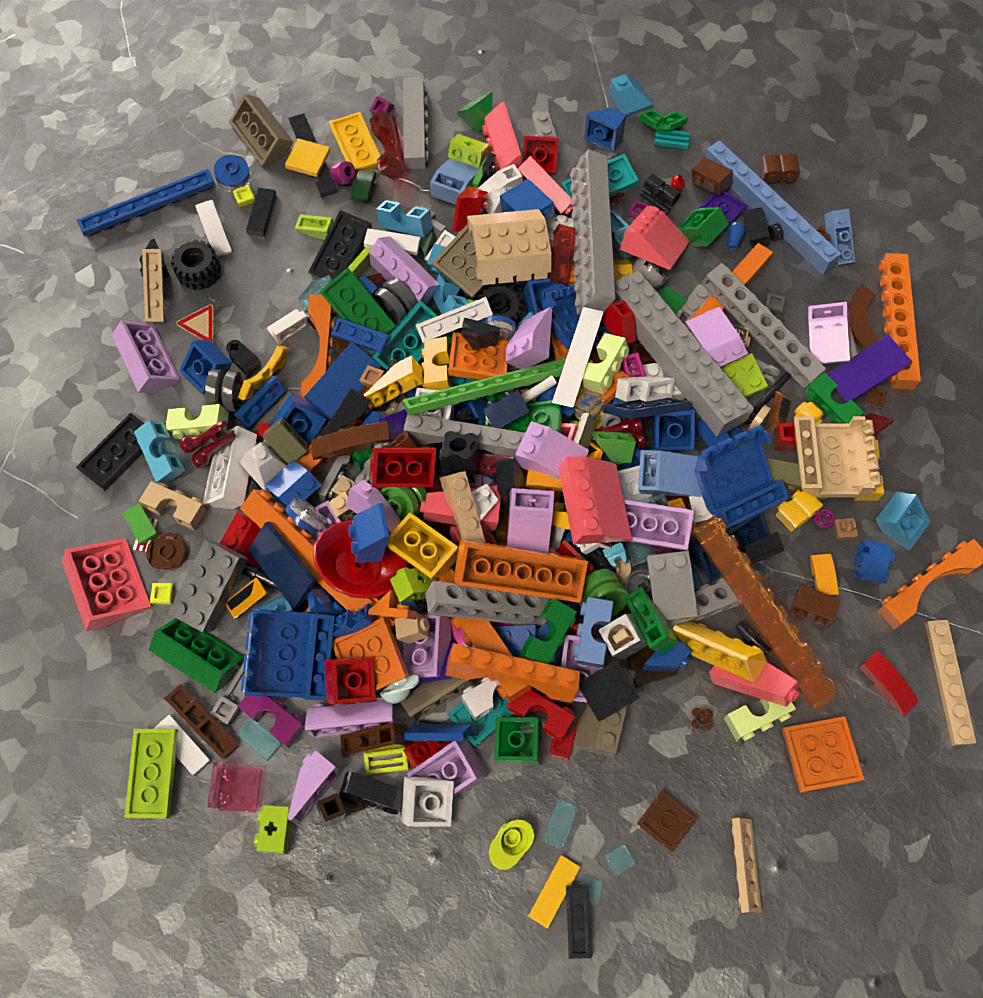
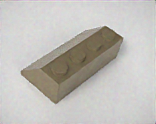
M244 94L229 122L260 164L266 166L285 156L294 141L260 98Z
M622 668L633 685L636 672ZM583 702L572 746L614 758L627 706L598 722L588 703Z
M452 677L450 679L419 684L420 687L413 691L411 689L406 700L400 702V705L411 723L416 724L419 720L424 719L464 694L463 691L468 687L481 683L483 678L464 680Z

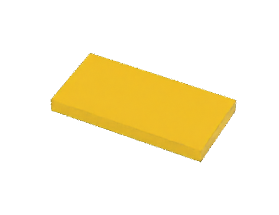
M361 112L329 121V126L345 161L353 164L356 174L359 170L368 171L384 165Z

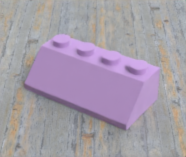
M392 237L378 238L369 251L370 265L386 280L391 277L397 278L411 290L417 302L422 301L425 305L429 302L440 284Z
M120 321L111 336L138 393H156L178 383L181 379L154 324Z
M624 500L632 540L629 542L688 551L694 523V510Z
M377 698L375 702L336 704L328 707L325 704L313 705V708L307 709L305 731L311 738L344 735L380 725L396 723L394 704L386 702L383 698Z

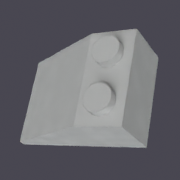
M689 551L647 556L652 600L667 621L698 617Z

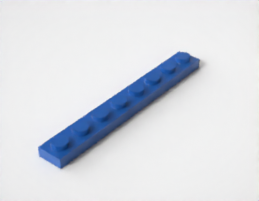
M205 169L79 218L77 222L85 237L213 187L215 182L209 169Z

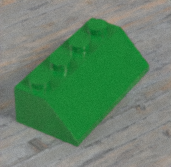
M177 618L154 631L149 651L213 693H216L228 684L244 662L245 657L210 633L201 632Z

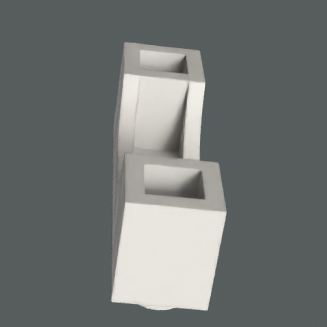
M483 678L480 685L476 687L472 685L463 691L462 702L474 721L493 711V695L498 685L495 681L491 682L489 678Z

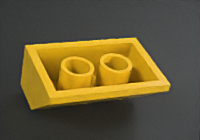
M409 513L389 535L386 547L431 580L446 573L457 561L459 550L458 546L412 513Z

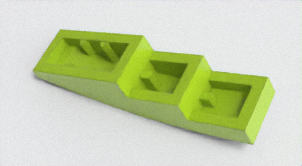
M300 214L295 230L325 240L334 221L330 217Z

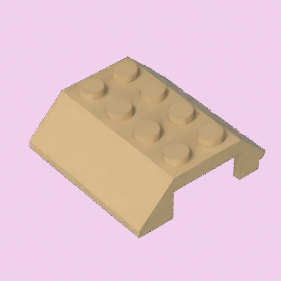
M539 209L467 216L469 233L473 235L478 263L476 267L477 280H481L482 285L495 284V278H498L499 284L513 282V276H516L517 282L531 280V274H533L534 280L547 279L548 272H551V248L546 220Z
M814 416L794 417L801 490L815 497H859L876 492L875 488L882 486L880 472L876 471L879 470L878 456L874 453L877 452L875 436H870L874 434L872 420H866L865 416H853L849 424H815Z

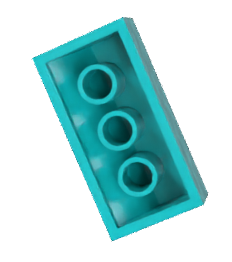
M422 301L417 302L389 334L390 339L384 353L381 354L374 351L370 357L385 372H387L393 358L402 361L412 356L418 362L423 357L422 349L425 348V343L422 342L416 325L437 317V315Z

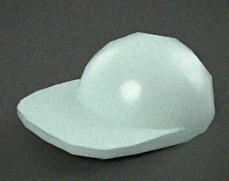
M411 675L387 686L380 695L386 702L398 704L406 700L411 688L419 683V677Z

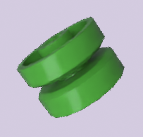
M384 487L380 490V493L401 521L409 513H412L417 518L423 516V513L420 512L421 500H425L427 495L424 487Z
M601 569L585 577L580 604L582 605V602L586 603L588 597L613 601L611 618H613L625 608L627 604L625 598L629 594L619 582L614 572L609 569Z

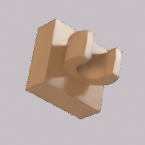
M367 365L359 382L361 385L371 388L385 375V372Z
M854 518L835 519L833 527L836 541L851 540L858 537Z

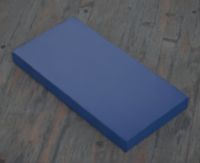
M351 342L304 398L331 419L351 388L358 393L362 390L364 385H361L359 380L367 365L377 369L381 366L354 342Z

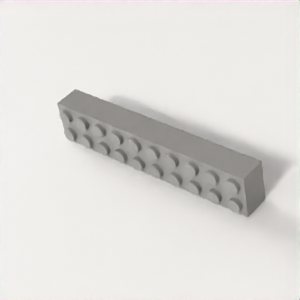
M588 149L584 156L580 157L578 164L572 168L570 178L572 179L571 205H573L572 232L574 233L573 261H575L574 276L576 282L574 290L576 291L575 306L577 307V315H581L583 307L605 311L615 300L607 156Z
M640 271L614 281L615 300L612 303L623 300L627 303L635 314L636 338L669 378L675 379V386L687 401L692 402V407L713 433L719 436L747 421L754 409Z

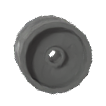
M394 277L389 278L383 283V288H378L371 295L392 322L397 325L417 303L411 290Z
M211 369L206 381V404H220L228 412H237L242 405V399L238 398L243 385L241 372L229 370L225 374L223 370Z

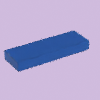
M341 318L337 319L331 333L332 337L349 343L354 342L358 346L381 354L384 353L390 336L385 333Z
M272 376L234 415L245 428L249 429L287 389L276 376Z
M413 724L404 732V737L407 741H464L472 732L471 724Z

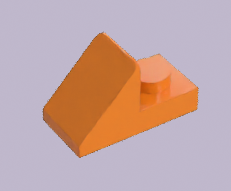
M389 591L369 609L368 614L416 620L417 611L409 610L410 606L398 605L399 600L395 591Z

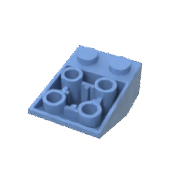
M450 158L437 169L430 182L431 196L456 205L457 197L468 186L472 187V181L479 168Z
M641 450L638 491L640 494L701 497L700 487L694 472L698 456L665 451Z

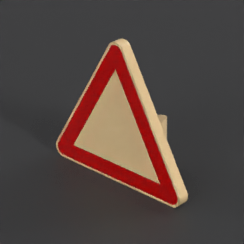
M209 304L177 321V326L201 340H210L213 343V305Z

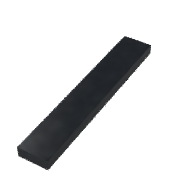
M304 113L288 118L296 139L317 144ZM325 162L319 176H312L321 198L337 193V188Z

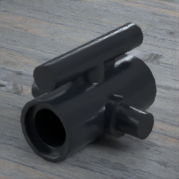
M651 174L643 186L651 194L643 190L639 195L653 206L667 212L666 215H668L671 209L664 205V203L673 207L678 202L681 192L666 184L665 181L656 175Z

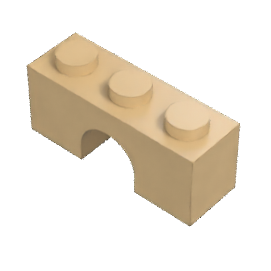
M150 482L139 499L144 509L160 516L167 507L177 506L173 515L174 519L178 524L194 531L206 513L201 500L195 497L190 499L179 490L174 492L161 482L158 484Z

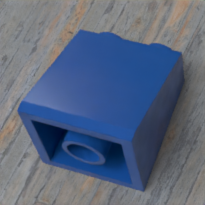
M529 179L500 195L502 213L539 209L545 220L555 215L554 202Z
M693 408L649 416L655 450H694L695 410Z

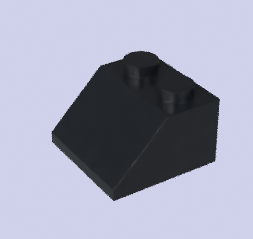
M617 660L579 682V690L598 722L639 699L638 694Z

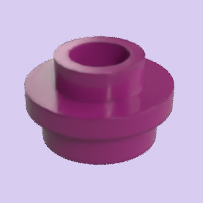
M821 509L816 512L814 521L821 528H829L833 525L835 518L830 510ZM821 517L826 518L827 522L823 521Z

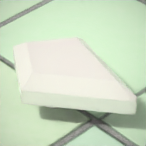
M487 483L471 492L480 522L498 501V498Z

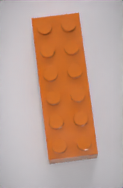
M460 539L453 581L461 586L581 603L588 561L580 557Z

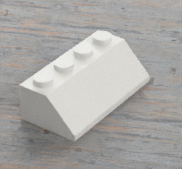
M239 426L222 434L224 436L234 430L236 436L229 444L213 453L203 506L234 509L243 505L250 477L249 473L239 462L248 450L257 445V434Z

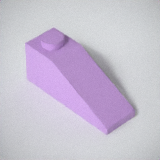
M361 480L350 488L346 507L359 514L378 503H383L388 533L390 535L401 523V519L378 489L372 487L365 480Z

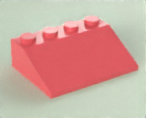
M647 206L626 229L620 250L671 270L689 245L690 240L664 212L659 211L657 207Z
M586 456L566 457L559 465L558 470L573 544L631 541L632 536L616 464Z
M126 538L65 549L62 563L86 631L107 627L151 608Z

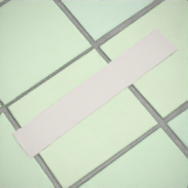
M583 307L552 403L568 407L574 406L604 311Z

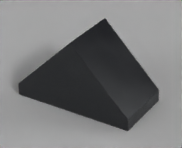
M464 317L461 335L475 351L497 345L501 327Z

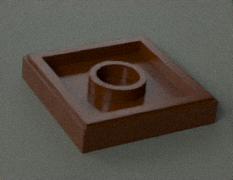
M662 789L636 825L671 854L698 818Z

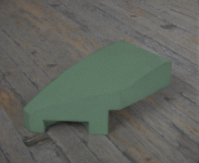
M431 231L425 237H420L419 250L424 257L428 255V250L434 246V237Z

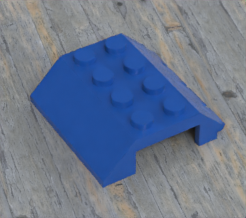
M575 284L545 292V300H543V310L549 307L552 308L551 330L566 349H570L580 315H577V307L575 306ZM602 320L600 321L592 349L598 346L605 333L611 334Z
M761 425L750 429L748 432L745 431L738 434L733 439L729 438L717 444V447L715 445L703 450L701 456H698L694 472L706 509L724 528L738 524L789 499L784 481L773 480L762 447V444H769L771 440L768 431H764Z
M254 609V613H249L248 628H252V632H247L245 649L249 650V654H245L243 671L247 672V676H242L241 691H244L247 696L254 697L279 696L326 701L325 660L331 658L335 616Z

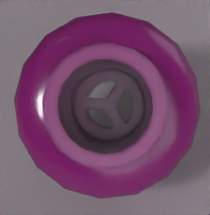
M340 161L332 165L330 175L336 184H350L355 179L356 170L351 162Z

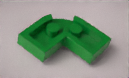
M653 108L640 114L642 122L659 131L675 130L686 125L688 118L677 110L665 116Z

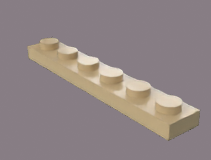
M948 620L927 621L925 627L952 746L976 744V738Z

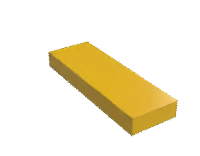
M561 855L528 917L548 929L566 895V885L572 884L580 866Z

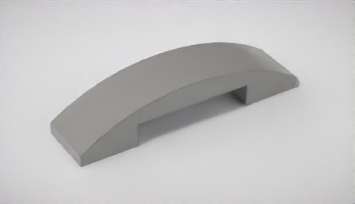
M243 665L225 695L220 696L210 715L227 725L230 724L241 710L237 705L246 696L245 692L241 691L242 676H247V672L243 671Z

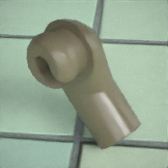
M390 403V408L386 411H375L389 416L397 412L399 403Z

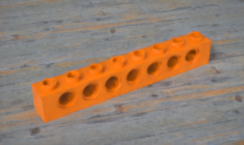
M886 253L883 260L879 263V271H881L882 275L880 286H883L881 300L884 302L883 317L886 320L884 332L912 360L911 365L889 378V381H891L892 389L914 390L920 383L921 378L908 254Z

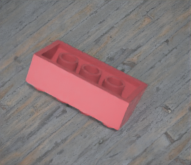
M501 102L484 118L485 125H482L483 135H487L486 144H489L491 153L496 154L498 166L495 173L512 164H515L517 169L521 166V152L505 102Z

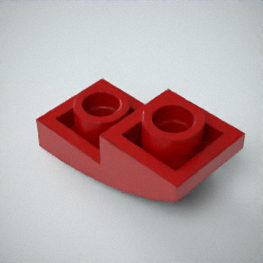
M418 741L407 746L403 751L412 768L415 769L449 745L451 741Z

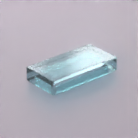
M249 718L235 733L267 762L282 746L281 743L252 718Z
M558 799L541 842L562 851L578 808Z

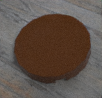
M160 534L148 544L146 550L147 560L157 571H174L181 567L186 560L188 554L187 546L183 539L176 534Z

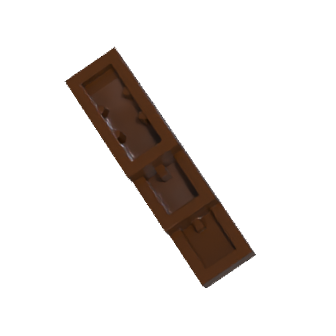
M384 421L348 428L311 440L313 460L352 455V451L371 449V445L390 442L388 422Z
M181 684L164 698L222 759L239 744Z

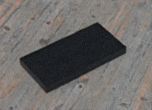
M340 210L308 273L330 283L356 259L365 241L367 229H371L372 224Z
M129 413L76 468L106 491L143 453L134 431L145 423Z

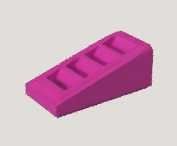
M639 353L630 354L623 359L620 367L621 371L629 377H646ZM633 369L636 370V372L630 373L629 371Z

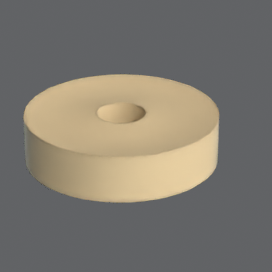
M764 405L752 421L748 431L756 426H762L772 409Z

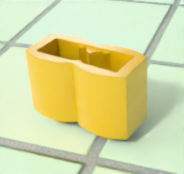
M800 489L791 496V501L787 502L785 500L777 507L779 511L775 515L791 532L798 529L823 507V504L815 496Z

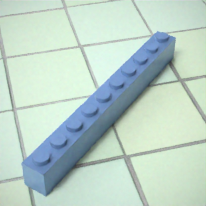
M720 140L707 148L705 158L733 170V184L729 187L752 209L762 207L765 221L769 225L779 223L783 229V238L816 270L824 275L836 266L841 253Z

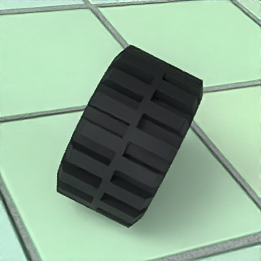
M189 240L185 244L181 243L179 248H175V253L171 255V265L177 279L184 287H190V289L198 288L199 290L204 286L206 288L209 287L210 283L216 282L215 278L218 279L221 268L215 250L209 243L206 244L202 240L200 242L198 240L190 242ZM202 262L196 267H190L194 263Z
M495 284V287L490 285L488 290L485 288L482 290L478 300L486 297L490 308L492 300L497 297H504L507 300L508 312L499 314L492 311V316H505L512 319L516 325L519 324L523 304L522 298L519 297L517 291L514 292V288H507L505 284L503 286Z

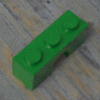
M823 373L809 383L804 391L806 398L823 411V415L832 424H849L853 416H863L864 414L852 399L844 404L836 403L832 399L831 395H833L838 385L826 373Z
M549 598L539 616L549 624L547 637L539 640L529 635L519 655L531 661L551 665L555 659V651L565 641L567 629L571 628L576 618L574 616L577 612L560 601Z

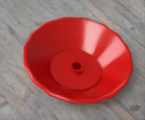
M353 520L335 523L323 531L314 545L313 563L320 577L332 589L352 598L364 599L384 596L389 591L394 590L390 579L397 575L396 572L407 567L406 560L386 547L381 562H356L355 554L351 552L352 537L348 535V526L352 524Z

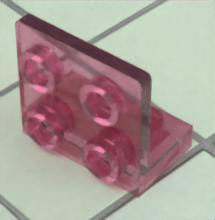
M214 762L207 807L216 811L255 813L258 805L262 769L227 766L222 762Z

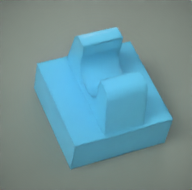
M622 542L611 546L612 548L609 550L603 549L606 559H608L613 568H618L616 565L617 559H622L624 564L628 563V553Z

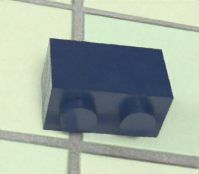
M512 389L503 394L504 399L498 402L494 399L485 404L487 408L483 411L492 427L501 428L530 412L519 391L514 392Z

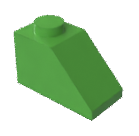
M592 432L595 441L612 462L616 464L632 462L636 441L631 433Z

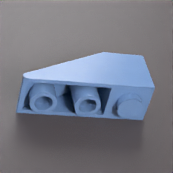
M849 209L835 210L824 214L826 232L831 235L829 242L841 253L837 265L855 263Z

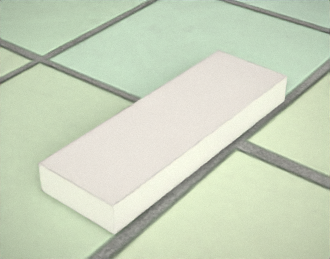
M367 229L364 247L372 248L378 238L390 236L408 254L417 255L421 241L418 236Z
M168 715L154 728L178 730L176 757L193 776H196L211 762L171 715Z

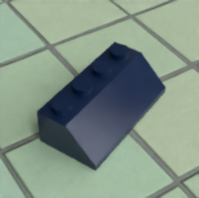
M763 512L729 528H724L720 525L688 550L692 562L709 583L739 564V560L743 559L741 553H736L738 548L770 535Z

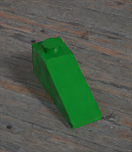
M639 587L625 598L650 649L663 655L679 644L671 626L643 587Z

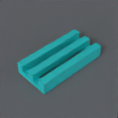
M656 130L654 145L688 150L690 132Z

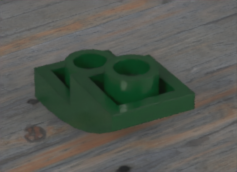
M358 171L352 187L351 200L359 202L368 201L372 194V184L376 179V171Z

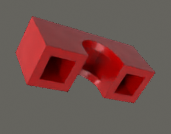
M532 686L530 691L513 702H507V710L518 717H527L535 710L544 712L548 719L543 726V732L561 743L575 721L572 710L565 706H557L554 704L555 701L547 695L540 696L535 693L536 689Z

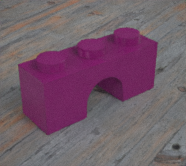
M246 695L237 707L256 723L264 715L274 714L276 721L269 732L289 748L305 729L301 724L303 719L294 712L292 715L285 711L287 707L279 700L276 702L272 701L269 698L270 696L254 697Z

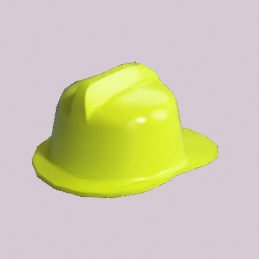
M518 819L505 823L500 827L497 836L489 848V858L493 866L502 870L512 868L530 848L534 840V831L528 822Z

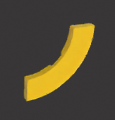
M277 346L266 366L254 377L244 380L238 398L242 400L250 399L272 377L274 372L278 369L281 370L290 354L291 348Z

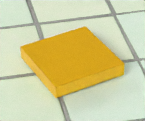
M297 139L285 163V167L289 170L318 177L330 153V147Z

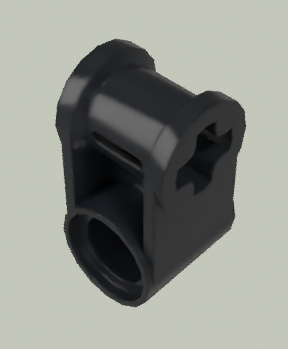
M231 340L227 343L226 350L231 361L245 375L251 373L261 364L259 358L239 340Z

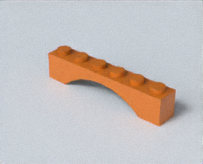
M309 294L308 314L309 319L319 334L320 350L314 368L301 384L300 397L304 398L332 363V355H329V349L333 348V337H330V334L335 326L332 314H335L336 311L323 295Z
M975 539L969 543H966V541L960 543L955 547L957 551L954 554L948 552L941 558L943 562L939 565L935 562L926 569L927 574L924 576L921 573L911 580L912 585L909 587L906 584L896 591L897 596L893 598L890 595L881 602L883 606L878 612L894 630L916 614L921 594L930 582L947 575H969L983 564V548Z
M453 643L448 656L445 675L464 680L475 678L514 680L540 690L551 699L571 703L579 690L580 671Z

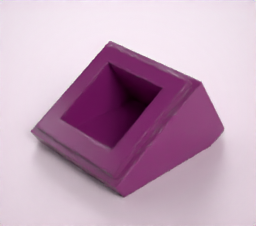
M376 96L369 111L384 119L393 109L394 105Z

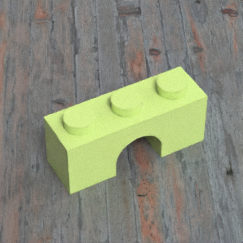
M607 333L603 335L596 347L599 358L603 362L598 364L588 362L581 381L583 389L604 394L607 388L611 386L614 375L619 372L623 359L629 353L626 338Z
M220 404L202 406L200 416L195 419V416L186 408L168 409L165 427L168 433L175 439H181L188 435L197 436L220 421L225 420L228 422L229 412ZM227 426L220 431L222 434L226 433Z
M760 699L764 707L763 716L753 715L745 705L727 714L724 720L736 741L743 738L745 742L756 736L755 731L761 729L764 732L774 726L773 722L780 720L782 723L791 718L792 715L790 713L796 709L792 701L785 707Z

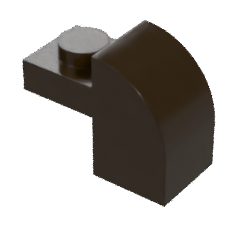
M338 793L321 799L316 803L324 826L342 822L343 819L365 809L362 804L345 799Z

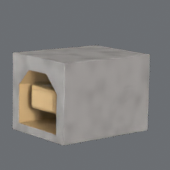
M624 614L599 629L613 657L625 659L648 646L635 618L628 614Z

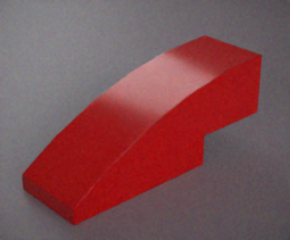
M878 650L859 667L874 682L872 686L903 716L919 702L907 682Z

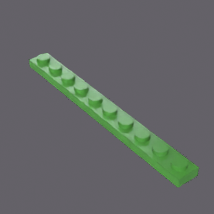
M566 358L402 400L403 407L409 416L419 415L425 411L438 410L441 407L457 405L463 401H472L479 397L495 395L498 392L514 390L517 387L530 386L533 383L544 381L550 376L554 378L561 377ZM589 358L588 362L593 363V361Z

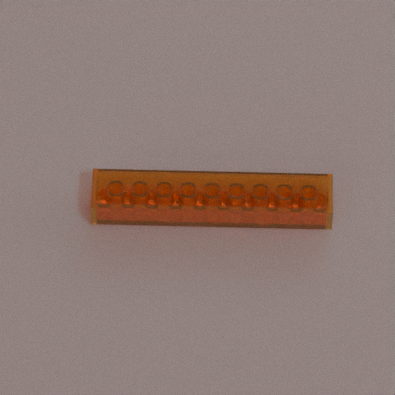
M714 515L694 528L692 533L789 676L798 681L799 690L808 704L815 710L821 708L838 697L835 692L838 688L831 678L829 679L823 675L825 669L818 660H813L810 656L813 652L808 644L803 641L801 642L797 637L800 635L794 624L787 622L785 618L788 615L781 606H776L773 601L776 598L771 590L763 587L761 584L763 579L758 571H752L749 566L751 561L747 555L739 552L737 540L733 535L728 536L725 531L727 526L721 518L717 519Z

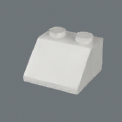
M404 777L401 822L408 827L451 826L454 781L426 777Z

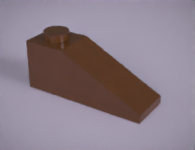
M393 722L340 735L342 757L405 748L409 746V741L405 740L404 732L408 729L407 725Z

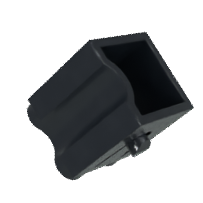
M454 431L446 432L439 457L443 477L465 471L468 482L476 483L481 459L478 436L474 433L464 435L456 434Z

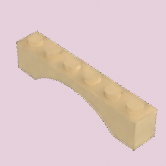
M463 471L441 477L440 481L443 492L454 515L461 539L486 543L466 472Z

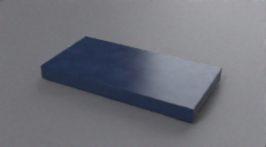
M674 398L647 402L640 400L607 405L606 413L634 419L690 410L692 402Z
M265 522L248 551L292 608H299L317 580L271 522Z

